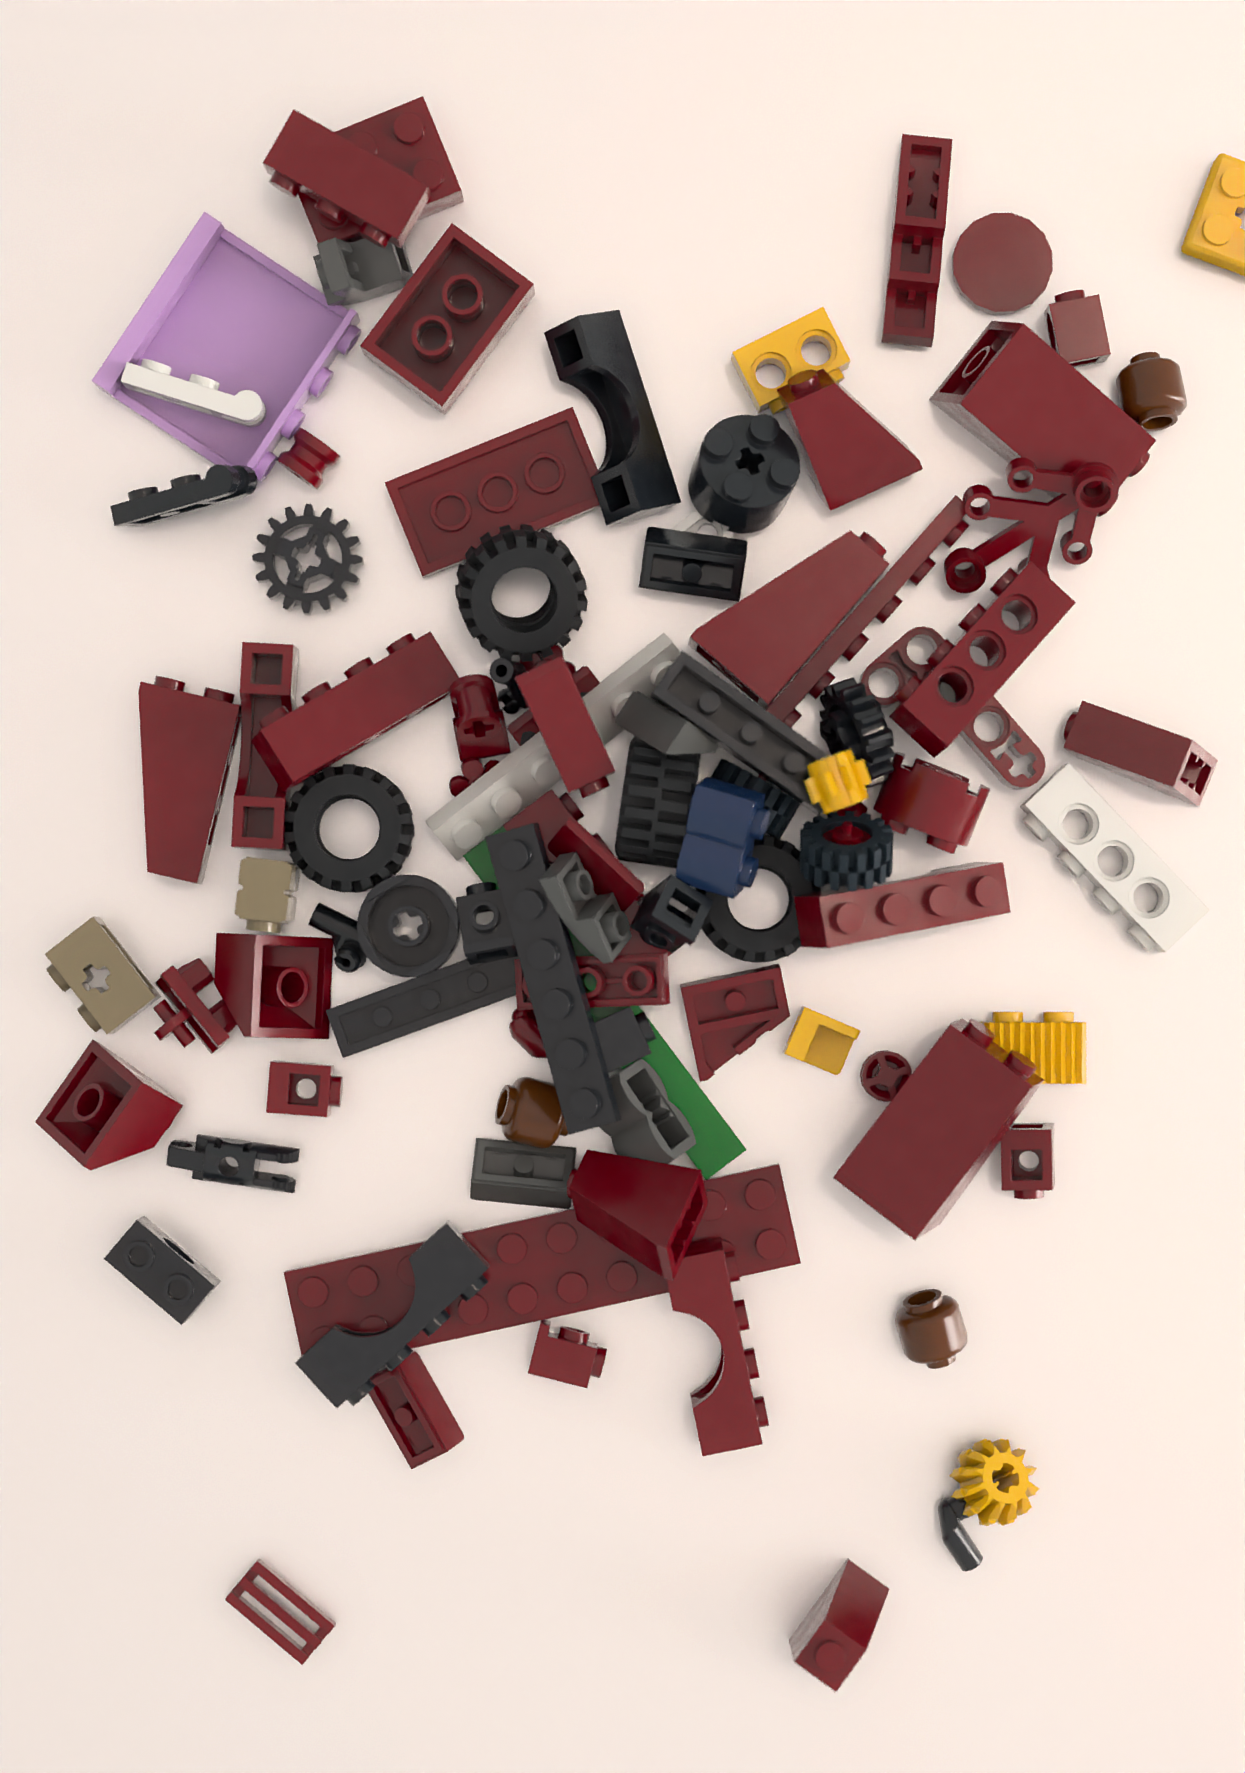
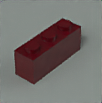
M295 109L291 112L263 161L267 173L272 175L269 183L275 188L296 198L299 191L317 201L314 208L318 212L338 223H341L343 217L348 218L362 226L358 232L362 237L382 248H386L388 242L401 249L431 196L429 185Z

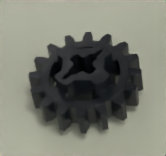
M312 504L305 505L303 516H297L291 507L285 508L287 521L281 524L272 517L268 520L270 527L274 530L271 536L257 535L256 539L266 548L264 553L253 554L252 560L255 563L265 565V570L259 572L255 577L259 583L271 581L273 585L266 593L271 600L278 598L281 594L285 596L283 608L286 611L290 612L296 602H299L305 615H311L314 603H320L326 612H330V598L337 596L344 602L349 599L343 589L346 583L359 585L360 579L351 573L352 567L364 565V559L361 556L352 555L351 550L361 544L358 536L345 538L344 534L348 531L350 523L344 519L334 525L332 523L334 512L328 507L322 512L320 517L315 516ZM301 527H310L306 536L293 541L284 538L293 530ZM330 535L339 543L342 553V564L329 556L326 547L330 541ZM316 546L315 555L321 561L319 566H309L306 572L301 574L302 565L296 559V556L299 552L308 554L311 547L314 548ZM275 556L285 560L290 570L286 585L277 574ZM324 578L332 581L328 587L320 591L305 593L311 583Z
M853 677L824 687L825 694L820 696V701L824 707V710L819 711L820 717L823 720L820 721V734L826 741L830 754L835 755L852 750L856 762L863 759L872 782L865 785V788L886 782L889 777L888 774L894 772L893 765L889 760L895 757L894 751L891 748L894 746L893 731L887 726L884 719L885 716L882 712L881 704L875 699L873 694L867 696L865 684L863 682L857 684Z

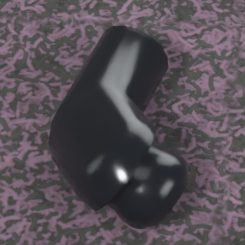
M318 903L308 925L332 936L336 953L334 961L338 969L346 973L355 972L364 965L367 959L357 937V921L326 905Z
M944 1497L938 1506L943 1543L961 1570L971 1571L980 1565L983 1556L961 1523L963 1519L969 1518L967 1515H962L966 1501L964 1498L956 1499L950 1497L946 1499Z

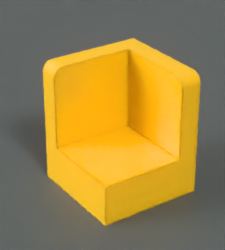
M802 1006L783 1053L838 1075L841 1073L854 1039L857 1040L861 1030Z

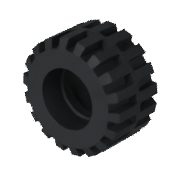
M520 524V530H512L510 525L499 527L500 534L493 537L487 532L480 537L482 544L476 549L470 546L465 553L467 561L465 565L459 564L456 574L459 580L458 585H455L456 598L468 631L473 638L476 637L479 640L481 647L491 652L494 649L498 651L500 658L510 661L512 655H519L521 661L525 662L533 661L532 654L541 652L543 658L554 654L551 647L557 643L565 647L571 641L568 635L572 629L578 631L583 623L580 614L581 611L587 610L588 600L584 590H587V586L580 570L581 568L561 539L557 541L551 532L543 528L540 532L534 531L532 525ZM523 567L534 568L543 572L549 579L550 592L547 600L539 610L525 617H509L495 609L491 599L492 592L496 583L504 574L513 569Z
M634 736L629 745L614 849L618 860L677 869L681 847L686 835L689 810L697 786L701 753L664 754Z
M343 764V766H330L321 769L322 772L315 776L311 775L303 781L304 785L299 791H295L290 799L292 803L289 811L286 810L284 821L287 822L284 839L290 850L289 855L294 864H297L302 870L301 873L309 880L319 884V886L344 893L367 891L374 888L380 882L396 875L402 868L406 857H409L415 829L410 805L407 803L401 790L386 776L376 770L354 764ZM343 799H357L365 802L374 810L379 820L380 831L375 846L367 854L356 859H343L333 855L324 846L320 837V822L323 814L332 804Z
M764 835L761 840L755 839L752 857L759 859L758 869H765L775 873L787 888L789 897L788 907L778 923L766 929L745 927L732 915L728 904V897L695 888V890L714 901L701 927L704 934L720 951L738 960L754 963L776 961L789 956L801 947L794 896L821 891V887L814 885V880L808 882L804 878V873L800 872V851L795 845L788 841L779 840L775 836Z

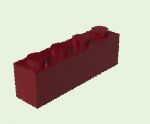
M431 631L418 639H415L412 633L401 637L386 648L389 655L374 664L370 657L365 658L344 672L347 680L331 688L326 681L301 697L305 703L304 705L290 713L285 706L280 707L259 721L262 729H260L251 742L283 793L305 781L311 775L313 776L322 771L321 769L329 767L450 696V686L455 680L459 679V676Z

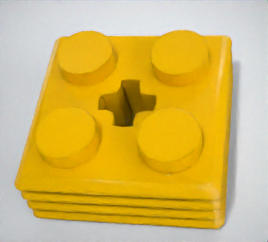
M1224 153L1217 156L1210 169L1181 247V251L1186 255L1245 276V230L1240 228L1242 219L1235 216V213H1242L1245 210V161Z

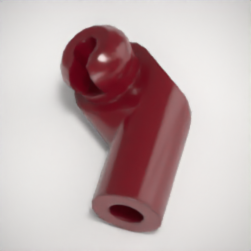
M514 1010L511 1016L512 1022L509 1025L512 1038L532 1057L547 1058L534 1010Z

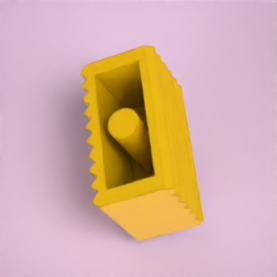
M992 1012L993 1022H981V1024L994 1033L995 1039L993 1042L1008 1053L1011 1050H1015L1026 1056L1036 1065L1037 1069L1034 1073L1044 1079L1042 1084H1086V1022H1074V1012H1043V1022H1023V1012Z

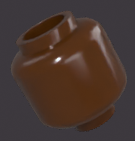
M1144 352L1135 355L1130 359V364L1123 368L1116 378L1121 409L1145 431H1158L1171 427L1178 421L1177 416L1182 414L1187 406L1179 364L1171 359L1161 358L1157 352Z
M521 1077L512 1086H504L497 1102L495 1122L502 1126V1132L508 1140L545 1149L551 1147L559 1135H568L553 1083L530 1077Z
M937 1289L918 1291L904 1299L903 1307L896 1314L895 1324L906 1357L912 1362L926 1364L930 1369L943 1368L952 1364L956 1360L955 1355L966 1346L968 1338L957 1301L949 1295H943Z

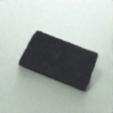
M648 527L639 587L739 602L748 542L741 539Z

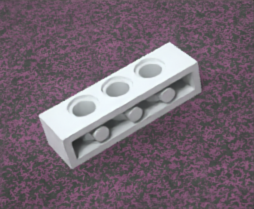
M1070 763L1064 764L1020 806L1027 814L1022 819L1025 826L1040 841L1043 842L1049 837L1062 850L1057 856L1058 860L1077 879L1083 873L1097 887L1092 893L1094 898L1111 915H1114L1119 910L1131 922L1132 926L1127 930L1128 933L1147 952L1153 947L1158 952H1167L1210 911ZM1071 810L1081 812L1088 820V831L1081 839L1069 837L1063 829V819ZM1106 847L1117 849L1123 857V867L1115 876L1104 874L1098 865L1099 854ZM1143 883L1151 885L1158 894L1157 906L1149 913H1144L1137 909L1133 901L1136 888Z

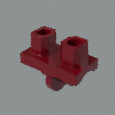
M200 958L181 966L179 969L172 965L160 975L161 978L155 984L178 1013L174 1012L165 999L157 1004L153 1009L164 1024L154 1034L162 1041L173 1033L185 1048L196 1039L186 1027L185 1023H187L208 1051L213 1054L230 1038L228 1034L237 1023L223 999L208 1010L197 996L199 992L214 981L211 971Z

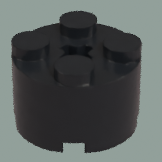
M737 415L718 422L705 435L691 468L688 490L694 507L704 519L710 523L716 521L729 527L727 531L746 534L768 527L783 510L799 479L800 459L797 448L790 436L771 415Z
M398 875L377 884L364 899L357 919V937L366 957L381 970L401 977L422 976L443 966L455 952L461 936L457 905L452 896L438 883L417 875ZM405 912L410 917L420 916L423 924L417 928L419 937L415 940L409 935L399 936L396 929L402 925L400 916Z

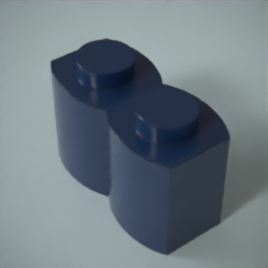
M706 777L698 783L689 810L686 835L681 847L675 877L689 886L732 899L744 887L750 888L755 880L759 865V859L752 857L755 839L761 840L763 838L770 818V810L763 808L765 793Z

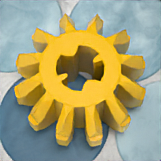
M983 1439L975 1442L972 1450L967 1449L959 1454L957 1460L961 1467L954 1469L949 1476L960 1483V1488L956 1489L951 1497L956 1499L964 1498L966 1501L962 1515L970 1517L977 1514L980 1525L989 1526L997 1522L998 1525L1004 1526L1013 1523L1017 1515L1025 1514L1032 1508L1028 1497L1035 1495L1039 1488L1029 1481L1028 1476L1033 1475L1037 1467L1029 1465L1025 1467L1022 1463L1026 1450L1018 1448L1011 1451L1009 1439H999L993 1443L990 1440Z

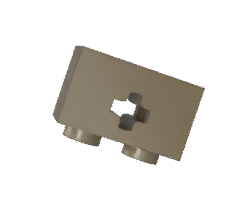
M93 916L45 953L52 963L46 968L47 972L62 991L66 992L70 988L83 1003L77 1010L94 1032L102 1028L107 1035L114 1034L161 997L100 917ZM92 967L97 970H109L110 975L105 979L109 987L107 990L102 987H90L89 982L94 978L93 973L90 971Z

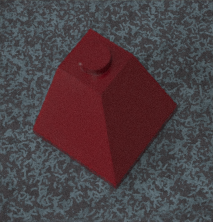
M216 933L214 984L244 1037L329 1039L330 1022L325 1010L330 1009L332 938Z
M93 1039L35 1123L83 1167L91 1171L154 1148L165 1131L171 1126L183 1105L158 1083Z

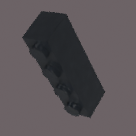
M682 650L652 692L651 697L718 742L719 746L814 814H821L823 810L820 802L812 804L804 781L811 778L807 765L827 758L830 755Z

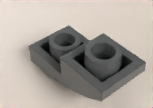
M577 851L560 854L539 881L554 909L574 936L601 962H613L632 937L628 918L621 911L613 892L601 895L595 894L592 878L584 869Z

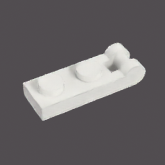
M142 359L140 366L129 362L126 363L121 382L129 390L247 427L259 426L266 418L267 410L259 395L252 390H243L234 396L218 391L220 383L204 376L191 374L189 381L170 376L171 367L153 360Z

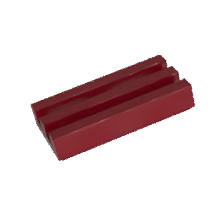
M258 1558L225 1598V1601L301 1665L305 1663L311 1653L336 1625L330 1617L260 1558ZM258 1575L320 1626L315 1633L254 1583L253 1580ZM243 1592H248L307 1643L303 1647L242 1597Z

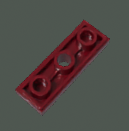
M667 952L618 954L614 961L610 963H603L594 955L576 956L590 1008L670 1004ZM519 958L514 959L517 1010H533ZM587 973L593 974L597 980L594 991L589 990L585 986L584 978Z

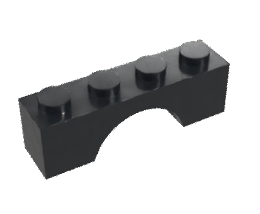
M612 310L579 315L544 332L559 381L574 386L591 401L604 427L606 437L605 457L602 465L591 477L606 526L646 518L681 503L620 311Z
M449 1220L409 1257L415 1277V1294L409 1311L400 1321L387 1329L377 1332H357L336 1324L295 1362L336 1409L346 1400L352 1406H355L376 1386L370 1378L381 1367L385 1365L390 1372L393 1371L413 1352L407 1343L420 1331H423L428 1337L431 1336L451 1317L445 1310L446 1307L459 1295L467 1302L489 1282L483 1276V1273L489 1269L490 1264Z

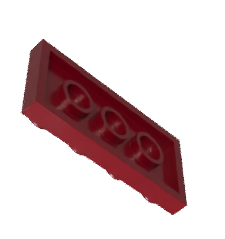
M573 407L385 482L423 578L467 561L465 553L470 546L476 549L482 544L480 537L487 532L490 533L491 537L500 534L499 527L510 525L512 530H520V524L532 525L534 531L540 532L542 528H550L600 507L591 477L598 469Z

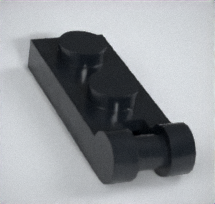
M214 465L210 467L205 479L202 480L200 474H193L170 480L172 488L158 492V487H146L128 492L129 501L110 506L114 526H144L248 496L256 489L257 475L248 466Z

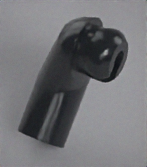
M499 658L491 664L490 676L495 682L507 686V688L499 691L497 696L498 702H503L505 705L502 709L508 714H516L521 708H528L515 677L525 673L526 669L522 663Z

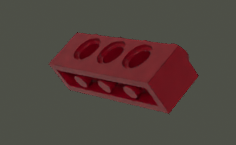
M1032 561L1018 573L1010 567L990 588V591L996 595L986 608L977 603L958 624L965 632L953 644L946 638L928 657L926 662L932 666V669L924 678L920 680L914 674L895 694L894 698L900 704L889 717L933 758L950 746L1076 603ZM1002 611H1008L1015 615L1019 622V630H1013L1004 623ZM970 646L978 647L984 651L987 656V666L979 665L972 659ZM938 682H945L953 688L956 695L955 702L946 701L941 697L938 692Z

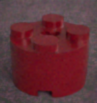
M895 752V757H893L891 762L894 772L889 773L888 780L883 782L873 810L881 814L880 818L884 820V825L889 824L892 831L907 835L909 827L928 834L926 838L927 844L952 854L955 853L958 845L967 847L990 789L981 784L978 792L975 793L968 789L970 785L968 783L969 778L916 758L913 767L902 764L905 754Z

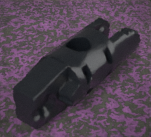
M198 1134L196 1142L173 1140L168 1146L166 1165L192 1170V1179L295 1193L296 1179L283 1174L259 1172L261 1160L283 1164L297 1162L300 1149ZM226 1157L234 1158L238 1166L229 1165Z

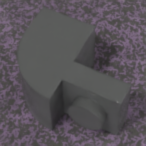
M332 238L316 244L319 255L313 256L327 304L331 306L362 302L403 289L413 275L404 244L400 249L388 242L386 248H382L365 238L352 243Z

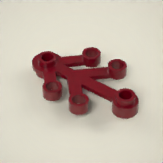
M1018 457L1010 461L1005 470L1008 485L1013 491L1026 493L1034 488L1062 494L1049 502H1039L993 496L992 491L984 485L969 487L964 492L962 500L965 512L971 519L983 520L993 517L1017 520V522L974 549L962 547L951 552L944 562V573L949 587L959 593H971L978 590L986 580V566L1032 537L1028 557L1019 563L1017 573L1032 561L1050 578L1048 563L1059 520L1075 510L1073 528L1062 536L1060 548L1063 558L1068 563L1073 565L1085 563L1089 560L1093 551L1090 540L1097 513L1111 506L1119 492V481L1115 471L1110 466L1100 462L1085 463L1072 473L1038 469L1032 460ZM1021 470L1030 472V475L1023 480L1013 478ZM1101 481L1096 488L1087 489L1084 487L1089 482ZM976 498H985L987 500L981 507L970 505ZM1079 542L1084 544V547L1079 551L1072 552L1068 550L1069 546L1073 543ZM961 563H972L967 569L961 570L956 568Z

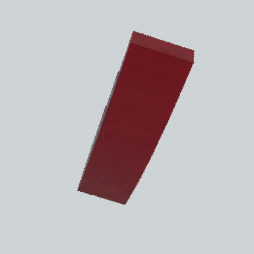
M902 134L881 339L883 343L932 347L937 292L940 283L943 237L946 227L953 139Z

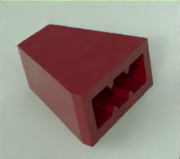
M824 369L799 372L788 380L787 385L776 389L818 495L830 511L923 469L920 460L911 449Z
M561 655L515 677L517 685L569 795L579 790L582 798H586L611 786L607 777L616 772L563 656Z
M1083 700L1078 712H1073L1070 715L1064 729V739L1066 742L1063 748L1077 758L1200 807L1218 762L1214 756L1193 739Z
M587 1150L578 1169L574 1168L571 1171L567 1182V1195L573 1201L577 1221L664 1279L674 1280L708 1205L700 1169Z
M848 1558L789 1639L794 1662L837 1692L868 1648L888 1595L889 1587Z

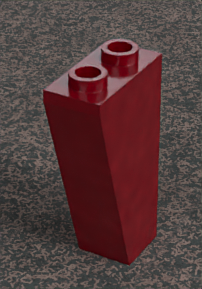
M156 676L154 685L140 682L138 691L147 872L202 885L241 726V706L233 704L235 694L205 687L204 695L199 696L184 692L185 682Z

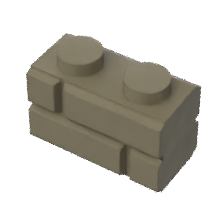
M246 857V859L241 860L238 883L243 886V889L237 891L235 915L239 916L240 919H247L246 930L281 933L282 923L289 924V922L295 921L297 898L292 895L293 892L298 891L301 870L296 864L287 861Z

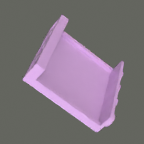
M204 211L92 379V382L99 389L214 465L251 467L257 475V480L262 482L276 463L278 456L273 454V451L283 436L290 440L303 423L306 414L301 412V409L311 394L318 398L331 381L334 372L329 370V367L340 352L346 356L357 342L362 332L361 329L356 327L360 322L358 313L352 308L347 310L341 305H328L325 294L226 230L220 221ZM142 359L153 360L171 367L170 376L189 381L190 375L196 374L220 383L218 391L235 396L243 390L254 391L265 404L267 410L266 418L259 426L247 427L129 390L122 384L121 378L127 362L140 366Z

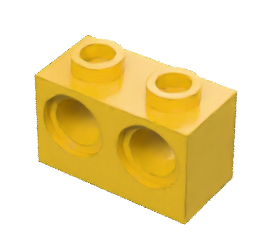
M824 307L732 352L731 361L757 412L760 413L769 408L772 415L784 411L776 389L787 385L788 380L792 376L805 370L819 371L824 369L839 383L845 379L842 371L848 369L851 362ZM809 342H820L828 349L829 360L822 365H811L803 359L801 354L802 347ZM766 364L776 365L784 374V382L776 388H766L758 382L756 371Z

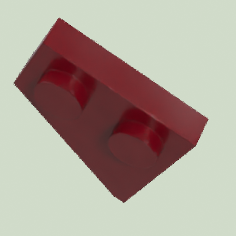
M779 964L680 984L700 1082L710 1079L715 1075L714 1072L737 1054L741 1055L754 1045L757 1038L766 1031H772L790 1017Z

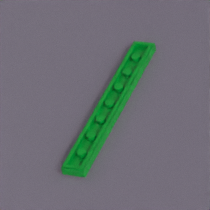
M502 826L491 835L504 832L506 829ZM485 839L463 855V857L482 882H494L498 890L499 885ZM568 928L575 956L593 955ZM586 974L584 978L585 986L589 990L594 991L597 980L593 974ZM629 1006L591 1007L590 1009L593 1020L596 1022ZM631 1006L634 1015L643 1012L639 1006ZM648 1019L656 1039L648 1043L652 1053L641 1059L646 1061L656 1071L664 1084L668 1101L674 1104L688 1120L695 1135L696 1144L685 1153L697 1169L701 1170L703 1177L707 1180L747 1149Z

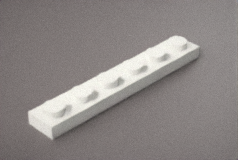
M662 633L582 697L603 745L624 730L615 724V719L633 691L636 693L639 691L656 701L651 697L652 692L680 654V651L665 633ZM540 731L425 821L456 861L562 779Z

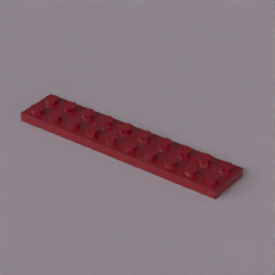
M779 1163L703 1180L708 1205L691 1243L721 1237L724 1252L734 1250L739 1277L801 1264ZM574 1208L461 1232L490 1264L489 1269L483 1273V1276L489 1282L467 1302L459 1295L446 1307L445 1310L451 1317L431 1336L428 1337L423 1331H420L407 1344L412 1349L669 1292L667 1280L577 1221ZM425 1241L285 1271L284 1277L301 1356L336 1324L357 1332H377L387 1329L400 1321L409 1311L415 1294V1277L409 1257Z

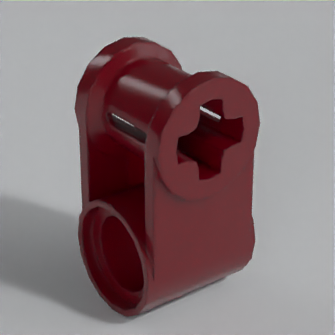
M480 674L467 675L455 680L450 686L449 693L455 715L453 726L460 761L463 762L470 757L482 759L511 753L503 709L499 707L493 680L486 675Z

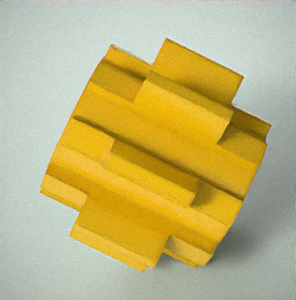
M852 750L844 751L807 765L811 778L805 780L804 783L812 804L820 802L824 814L869 798L865 785L872 782L864 760L856 762Z

